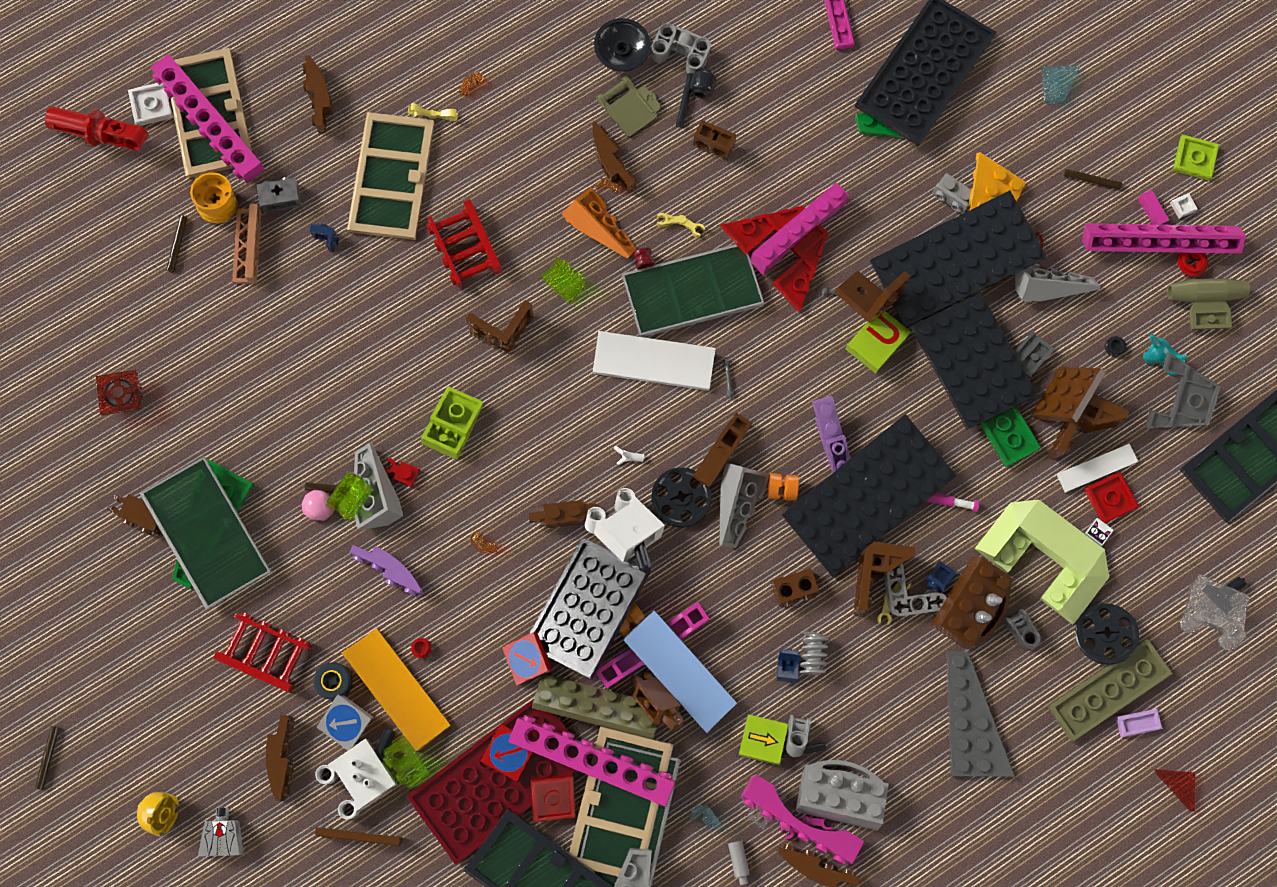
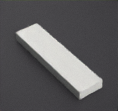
M1127 444L1057 474V477L1066 493L1133 465L1138 460L1130 444Z

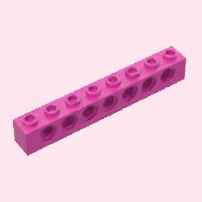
M169 54L150 67L154 72V75H152L154 80L159 85L163 84L166 87L163 89L170 99L174 97L177 100L175 102L176 106L181 112L185 110L188 113L186 117L193 126L197 124L200 127L198 132L204 139L207 137L210 139L209 145L216 153L218 151L221 152L223 156L220 158L227 166L232 165L234 168L232 172L239 180L243 178L248 184L265 171L257 157ZM205 118H209L208 121L203 122ZM221 131L219 135L214 136L216 132ZM228 145H232L230 149H226ZM244 158L243 162L237 163L239 159Z
M1085 223L1082 242L1087 251L1242 253L1246 235L1239 226Z
M524 715V718H517L508 742L662 806L667 805L676 780L672 779L673 775L661 771L660 774L652 771L653 767L645 763H641V765L632 763L634 759L622 755L621 758L613 755L614 751L606 747H602V749L593 747L595 743L589 740L582 739V742L574 739L575 735L566 731L559 733L555 731L556 727L544 723L543 726L535 723L536 719ZM532 729L539 732L540 737L538 741L531 739L530 732ZM552 737L557 738L559 741L557 749H553L549 745V740ZM571 745L578 748L579 753L577 757H572L569 754L568 749ZM590 753L597 755L598 763L596 765L588 762V755ZM613 761L617 764L618 770L616 773H611L608 770V762ZM632 769L637 772V780L631 781L627 778L628 770ZM647 779H656L657 788L650 789L646 784Z

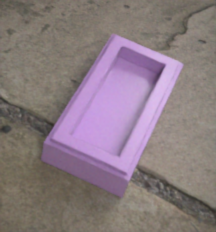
M1158 709L1116 717L1121 737L1163 729Z

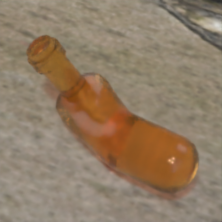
M601 178V181L594 186L598 189L604 183L613 191L619 192L621 189L619 184L605 178Z

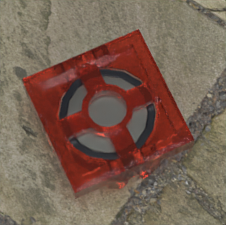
M137 370L96 376L101 416L142 409V386L138 380Z

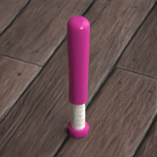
M940 493L934 494L926 501L951 507L957 506L972 509V512H977L979 508L978 500L972 502Z

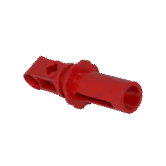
M51 106L45 114V125L47 128L84 137L86 143H89L90 146H97L99 143L139 151L149 136L147 130L142 126L105 117V114L100 110H94L88 115Z

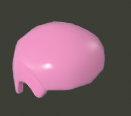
M321 490L309 492L305 495L302 502V512L312 520L325 521L333 515L335 509L334 499L330 494Z

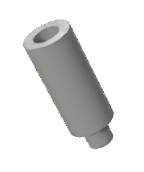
M743 840L728 843L735 878H739L740 885L748 884L747 875H750Z

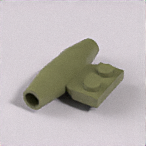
M1226 278L1191 279L1169 284L1167 288V295L1170 300L1193 303L1189 311L1190 330L1232 328L1231 308H1229L1226 301L1248 297L1250 294V284L1248 281Z

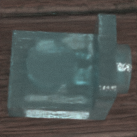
M699 804L691 810L693 815L690 816V819L692 821L700 814H703L702 820L709 829L713 827L716 830L722 825L707 804L704 806Z

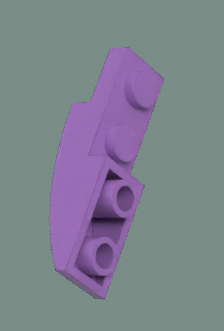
M832 396L812 401L820 438L833 473L850 459V454L845 436L842 434L834 399Z
M355 545L352 546L350 553L354 556L353 559L362 564L365 561L372 564L371 568L382 572L383 569L385 570L383 577L387 580L386 584L395 588L399 585L405 588L404 592L415 596L416 593L422 596L423 591L419 583L405 566L392 555L374 546L372 553Z

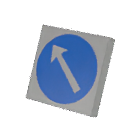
M338 694L316 728L346 750H350L356 745L373 716L344 695L340 696Z

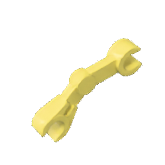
M411 103V106L408 107V114L413 116L424 115L430 119L442 118L449 121H457L458 119L456 109L437 112L422 109L419 104Z
M665 213L657 215V218L665 219L664 222H657L658 227L680 224L690 229L696 238L701 237V234L695 231L696 229H701L705 232V227L702 224H694L684 215L672 216Z
M898 581L892 590L895 593L901 588ZM910 583L909 585H907V587H906L907 590L910 588L911 583ZM885 595L882 613L878 615L877 621L881 623V617L886 616L888 618L886 625H889L892 617L889 614L887 595Z

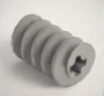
M803 632L808 637L802 639V642L807 645L802 647V651L806 652V654L801 655V659L806 662L800 663V666L806 670L799 673L812 676L826 673V670L821 669L820 666L827 663L821 660V658L827 656L826 653L822 652V649H826L828 646L822 642L829 640V638L821 633Z

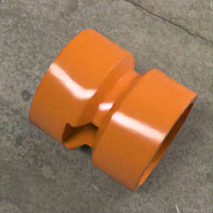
M770 473L768 499L779 500L783 497L788 501H796L799 484L798 475L787 474L783 477L782 474Z
M635 603L619 630L623 638L646 618Z

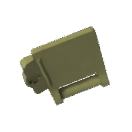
M624 76L620 83L603 95L599 94L596 99L624 134L630 138L657 118V113L660 111L661 106L654 93L650 92L645 86L637 90L631 80ZM624 88L630 90L611 105L607 102Z

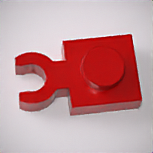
M387 458V462L392 464V468H384L388 475L395 474L393 480L412 488L421 470L403 461L398 466L393 459Z

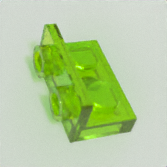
M556 257L554 259L555 263L541 276V279L570 304L585 289V279L580 273H574L566 260H560Z
M347 472L327 500L326 505L336 509L345 520L352 522L373 491V488L361 476Z

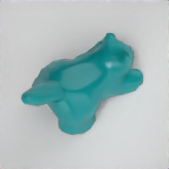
M1154 334L1150 335L1152 345L1143 354L1145 363L1148 365L1158 363L1163 366L1167 353L1175 355L1182 362H1186L1187 355L1177 353L1171 348L1170 343L1166 339L1157 338ZM1167 372L1170 376L1173 377L1177 375L1175 373Z

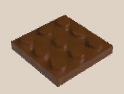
M1060 366L1041 400L1037 403L1032 415L1036 419L1077 422L1103 379L1105 372L1101 368Z

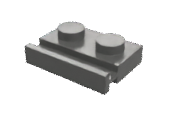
M1034 331L1014 351L1028 378L1033 375L1055 350L1041 337L1035 335Z

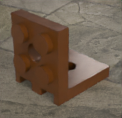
M857 270L835 290V293L870 323L875 316L882 315L889 308V305L892 306L898 300V293L901 294L907 288L908 284L906 282L911 276L904 271L882 292Z
M524 300L504 332L472 313L468 314L466 322L472 336L477 339L481 337L487 341L486 343L494 349L498 347L509 354L534 314L532 304Z

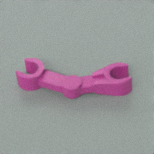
M804 816L799 820L806 825L821 826L825 830L833 829V827H826L824 825L825 818H809ZM791 830L790 835L785 837L784 839H790L796 833Z

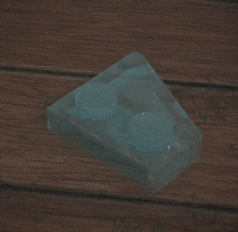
M1043 66L1044 104H1063L1080 66Z

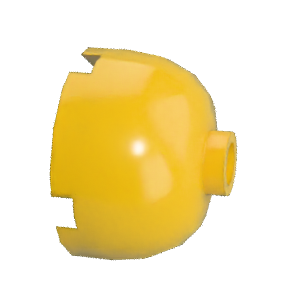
M154 792L147 795L140 802L137 809V821L140 827L155 836H160V833H167L174 825L178 816L177 812L174 813L176 806H179L177 797L166 792Z

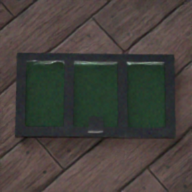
M1277 390L1179 469L1227 524H1230L1277 484Z
M510 808L507 809L463 870L484 887H614V885Z

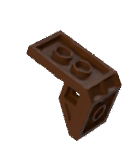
M1093 394L1077 422L1064 421L1048 458L1055 461L1060 456L1063 457L1065 452L1068 453L1073 445L1071 439L1079 431L1086 434L1114 428L1127 418L1130 411Z
M873 542L859 556L854 615H862L868 608H871L872 596H869V590L873 588L874 577L882 578L884 573H888L900 564L908 562L915 555V547Z

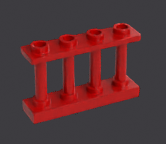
M470 199L463 202L465 209L461 213L434 223L430 216L428 217L429 224L426 225L430 235H435L437 239L434 241L438 252L442 251L444 255L441 259L445 268H450L452 274L449 277L453 286L457 285L459 290L463 289L461 280L487 269L489 271L493 269L495 275L502 273L501 265ZM464 219L466 221L470 219L472 226H469L470 229L444 240L441 239L438 230ZM471 236L478 237L480 242L477 243V246L449 257L445 247ZM480 252L481 254H486L487 259L484 263L457 274L453 266L454 263Z
M243 612L240 616L235 613L234 618L241 620L227 650H224L223 653L216 651L213 659L292 693L295 686L290 684L291 679L289 678L303 649L311 652L312 647L308 646L309 641L300 637L294 640L289 637L291 633L279 628L278 632L271 629L272 625L261 620L260 624L252 621L254 617ZM248 624L259 628L245 659L242 658L241 661L234 659V652ZM268 632L277 636V639L264 666H261L259 670L252 667L254 664L253 660ZM286 640L296 646L282 675L276 678L271 675V669Z

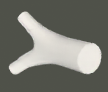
M617 446L614 447L622 455V459L617 462V465L627 461H644V454L632 453L622 450Z

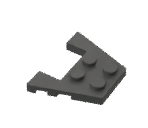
M1167 353L1162 370L1181 375L1180 383L1170 415L1150 410L1145 427L1152 429L1209 425L1221 386L1197 372L1185 362H1182L1175 355Z

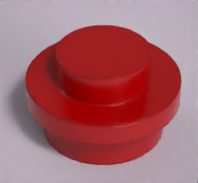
M417 638L411 645L412 654L421 659L426 658L432 650L431 643L425 638Z

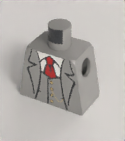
M216 808V821H205L198 856L244 855L239 820L228 821L229 808Z

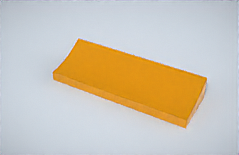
M377 628L341 652L415 751L419 752L451 726Z

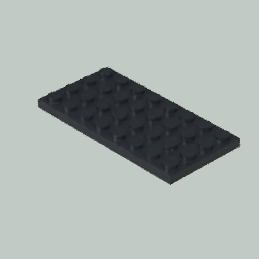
M928 0L857 100L854 107L919 146L997 32L945 0Z
M1009 190L871 259L870 263L884 289L904 271L911 276L906 282L908 284L907 288L901 294L898 293L899 298L893 304L903 326L908 328L1045 260L1047 256Z
M904 414L781 515L830 576L834 577L859 557L869 545L881 539L953 480L956 474L910 418Z

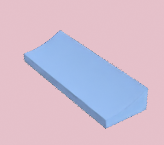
M655 610L624 637V641L706 733L737 704Z

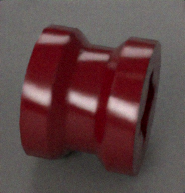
M641 248L632 253L633 258L636 259L635 265L637 269L650 267L655 264L654 259L651 258V248Z

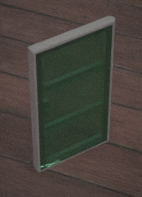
M736 244L622 273V279L640 337H647L764 306L749 254L745 255Z
M205 457L140 493L206 610L271 573L269 566Z
M607 742L606 748L613 750V755L620 758L622 755L634 759L632 763L637 765L645 763L653 767L652 771L659 772L662 754ZM670 757L667 773L673 775L672 779L676 780L681 759ZM613 761L608 762V770L611 773H616L618 770L617 764ZM635 770L627 771V777L637 779L638 775ZM648 778L646 782L656 784V779ZM598 779L596 791L601 793L598 806L592 805L590 816L644 830L651 801ZM674 787L667 805H658L648 849L652 850L649 887L652 886ZM588 825L580 858L622 868L630 848L640 849L642 839ZM595 871L612 885H615L617 876ZM581 875L578 879L580 881L594 884L583 875Z

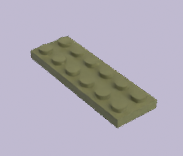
M1147 639L1137 645L1135 651L1128 659L1118 664L1106 666L1047 707L1070 741L1073 742L1163 681L1172 672Z
M542 674L532 704L533 709L650 739L654 738L657 724L652 723L633 696L547 674Z

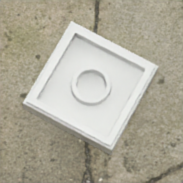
M155 83L128 90L135 125L142 126L174 118L171 100L163 90L166 88L163 84Z

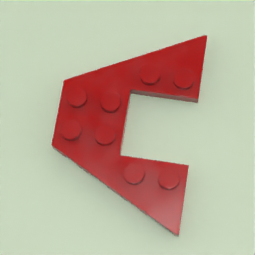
M801 205L793 209L779 210V212L757 215L753 218H744L740 221L726 224L722 223L720 227L742 252L747 255L772 232L777 233L802 212L805 207ZM820 224L790 249L799 260L772 283L797 312L802 309L805 296L809 290V285L813 279L817 263L829 234Z

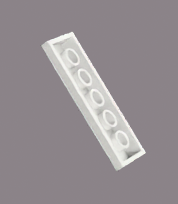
M598 331L593 374L709 391L715 348Z

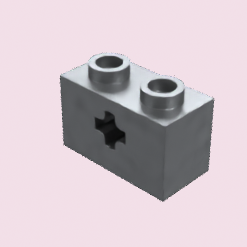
M285 177L280 181H264L262 184H257L259 204L264 213L302 206L299 185L295 178Z

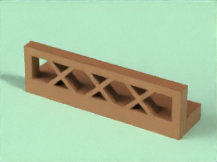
M249 204V209H237L232 278L234 284H257L261 209L258 204ZM242 214H249L247 225L242 222ZM245 231H248L247 242L244 244L240 238ZM244 249H247L246 260L243 262L239 258V254ZM245 267V278H238V272Z

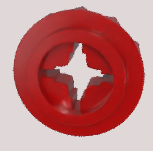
M1180 252L1176 259L1177 267L1180 268L1181 273H1185L1188 277H1198L1208 267V258L1205 253ZM1190 258L1192 261H1198L1196 264H1194V267L1192 266V264H1186L1190 260Z

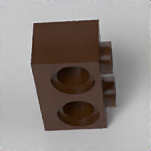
M701 120L694 135L693 146L728 160L735 146L737 134Z
M811 568L775 579L771 582L778 605H784L785 608L795 605L796 600L802 598L804 601L816 598L815 594L819 592ZM807 581L810 584V590H802L800 582ZM781 588H789L791 596L784 597L781 594Z

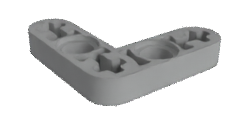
M903 563L894 569L895 575H899V578H890L889 575H894L893 570L884 573L888 609L895 616L939 611L947 598L943 593L938 592L907 596ZM894 581H898L901 585L900 590L896 593L891 590V584ZM937 597L942 600V603H939L938 606L937 604H928V601L936 600ZM917 598L923 602L920 610H916L913 606V602ZM899 602V604H908L909 608H901L899 612L894 609V606Z

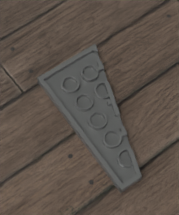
M947 651L951 777H1015L968 651Z

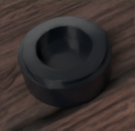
M1118 336L1109 338L1105 343V351L1112 357L1120 356L1126 349L1125 341Z

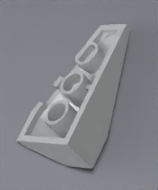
M1035 264L1015 274V291L1025 302L1045 301L1095 291L1101 287L1093 277L1073 272L1065 275L1063 272L1052 267L1050 271L1040 269L1039 264Z
M368 443L355 452L354 475L357 476V487L354 488L356 505L353 506V513L358 530L388 526L403 517L399 498L373 444Z
M726 463L721 480L719 545L732 548L737 547L747 528L746 522L749 516L753 515L756 511L754 508L758 499H762L770 474Z

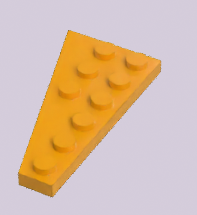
M981 152L977 153V164L973 173L974 183L970 192L968 211L1009 190L1017 202L1026 182Z

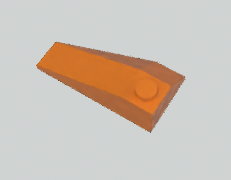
M590 187L575 199L562 215L577 230L628 258L636 250V247L625 231L617 227L615 223L617 219L614 215H609L605 209L607 205L604 200Z

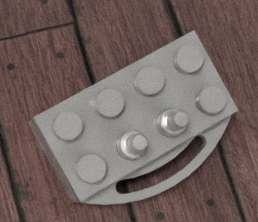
M826 760L806 765L802 771L796 812L878 831L883 825L889 783H884L868 769L848 761ZM823 767L847 768L862 774L866 778L847 771L823 769Z

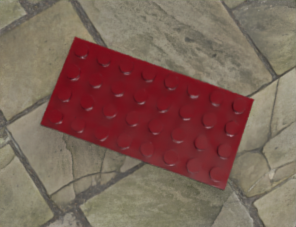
M533 700L501 723L513 730L517 718H524V715L535 718V723L543 726L544 723L556 727L555 731L563 733V731L569 732L556 714L533 709ZM497 726L406 797L451 860L457 865L484 843L508 808L520 816L532 806L531 779L572 775L577 770L533 752L518 781L500 773L480 761L499 728ZM532 729L530 737L532 740L538 741L540 734L537 730ZM552 737L549 740L551 748H558L559 741L557 738ZM571 745L568 752L572 757H577L579 750L576 746Z

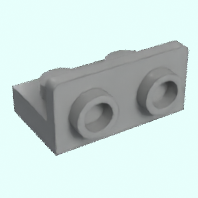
M946 173L940 182L937 183L932 193L938 200L948 203L956 212L963 214L969 207L971 189Z

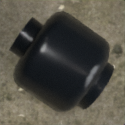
M706 68L694 72L690 84V90L693 92V95L702 99L712 95L716 84L715 75Z

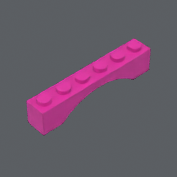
M836 182L756 249L752 254L750 262L764 275L806 234L846 205L849 195Z
M697 602L667 623V625L682 640L709 621V617L699 602ZM629 649L600 667L596 674L606 690H608L645 664L632 649Z
M756 774L751 776L740 796L744 800L743 804L753 810L757 808L762 811L761 815L770 821L773 819L778 821L782 829L788 832L794 831L798 834L797 837L806 843L812 842L816 845L815 849L823 854L828 852L833 855V860L841 865H845V863L853 864L864 843L863 840L847 830L823 831L802 823L783 805L774 785Z

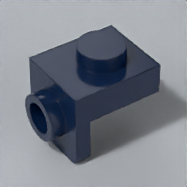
M322 223L317 225L311 224L310 233L312 237L327 240L326 246L328 250L334 252V247H337L339 243V235H337L335 229Z
M938 561L924 581L928 583L927 586L931 590L941 593L945 590L956 572L943 562Z
M781 649L779 651L776 681L797 683L799 651L792 649Z

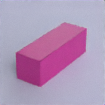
M1152 190L1139 196L1138 200L1152 225H1165L1169 221Z

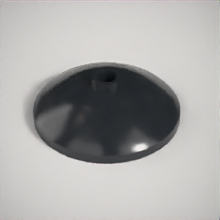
M617 18L606 22L599 28L594 39V51L598 60L605 67L618 72L631 71L646 61L650 52V37L646 29L638 22L627 18ZM624 49L625 52L621 53L619 50Z

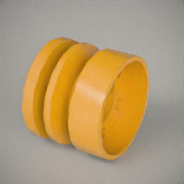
M211 172L202 174L191 185L190 194L192 201L203 220L219 224L228 221L234 216L238 203L232 186L225 176Z

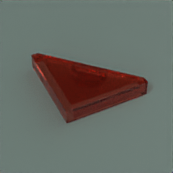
M1155 769V774L1189 811L1195 812V772Z

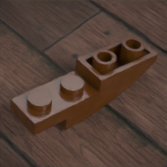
M306 55L305 63L302 64L304 75L306 74V80H303L304 92H307L311 99L312 109H315V115H312L313 127L316 126L318 133H326V115H333L331 96L320 69L313 59Z
M596 121L593 122L594 149L602 170L612 184L619 180L628 193H632L636 190V178L631 172L628 173L624 169V163L618 158V144L614 139L611 140L607 136L608 133L602 125L599 126Z
M736 412L694 473L693 478L709 488L751 427L752 422Z
M280 714L277 734H268L266 744L267 775L276 801H285V797L288 798L290 792L288 780L289 776L292 777L294 772L293 759L285 758V754H288L290 750L288 738L289 733L293 732L294 721H292V716Z
M783 844V848L777 847L776 851L792 868L817 883L828 887H836L837 880L856 886L859 884L860 877L854 876L855 871L843 869L841 873L834 871L835 866L822 863V867H819L820 858L815 857L816 852L805 849L803 853L796 852V847Z

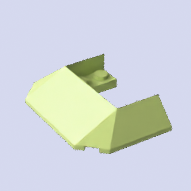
M1040 500L1011 502L975 547V550L1005 573H1008L1029 545L1033 544L1063 567L1040 600L1071 624H1074L1109 578L1105 549Z

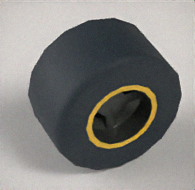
M335 662L325 663L320 666L313 678L316 692L321 697L332 701L338 694L340 696H347L353 684L350 671L342 664Z

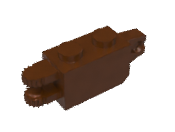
M114 494L112 498L119 503H123L120 510L108 505L106 510L117 514V516L123 519L122 523L130 527H134V525L140 526V531L148 535H152V533L159 535L162 533L142 499L130 494L125 499ZM158 507L166 523H171L172 521L168 519L167 512Z
M583 500L543 504V507H539V512L529 513L530 523L540 522V525L546 526V528L585 524L588 510L592 507L600 508V506L592 503L584 504Z
M649 671L642 672L641 677L638 674L632 675L631 682L635 688L633 698L652 723L657 725L665 723L672 731L682 728L684 720L678 712L681 705L657 677H653Z

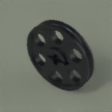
M685 467L673 468L661 474L655 481L651 494L652 507L656 515L664 523L678 528L690 527L700 522L707 514L711 504L710 487L708 488L702 483L698 489H693L690 486V481L695 479L693 478L695 470ZM677 473L681 475L682 481L678 484L673 483L670 479L672 474ZM659 487L667 489L668 494L665 497L657 495L656 490ZM678 493L687 496L684 498V502H681L680 499H675L678 497ZM697 498L705 499L706 506L698 508L695 505V500ZM664 506L672 508L673 513L670 516H664L661 513V509ZM684 511H688L692 515V519L688 522L681 519L680 515Z
M1103 603L1091 606L1082 613L1076 624L1075 638L1082 653L1090 660L1104 665H1114L1125 661L1133 654L1139 642V629L1135 619L1128 611L1114 604ZM1107 610L1110 613V618H1101L1099 611ZM1126 619L1130 626L1128 628H1121L1118 621ZM1090 620L1094 627L1090 630L1085 629L1082 626V622ZM1105 630H1108V633H1112L1109 638H1106V635H1102ZM1123 638L1129 639L1132 642V647L1124 648L1121 645V640ZM1091 639L1095 642L1096 647L1088 649L1085 647L1084 642ZM1112 649L1115 652V657L1112 659L1105 657L1104 650Z

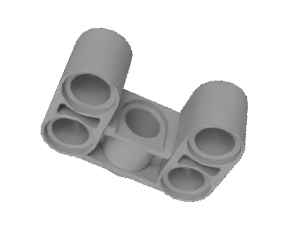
M665 23L660 27L653 41L651 55L652 59L657 63L665 62L671 50L687 56L686 72L687 74L694 73L705 67L710 56L711 43L707 38L694 34L689 30ZM664 34H670L672 36L665 37ZM699 48H705L706 50L700 51ZM661 49V50H663L664 52L659 53V52H657L656 50ZM695 63V64H698L699 66L693 67V66H691V64Z

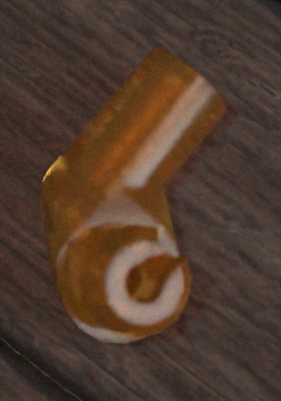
M473 72L466 76L458 92L467 96L473 83L479 85L483 82V75L479 72Z
M478 531L472 533L470 537L471 544L479 552H497V542H486L482 538V533Z

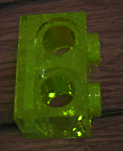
M405 736L384 750L385 758L383 760L389 769H395L397 772L395 777L401 785L406 784L408 788H411L430 774L427 766ZM398 751L404 752V756L401 759H395L393 757L394 754ZM409 768L416 769V772L413 775L405 774L406 770Z

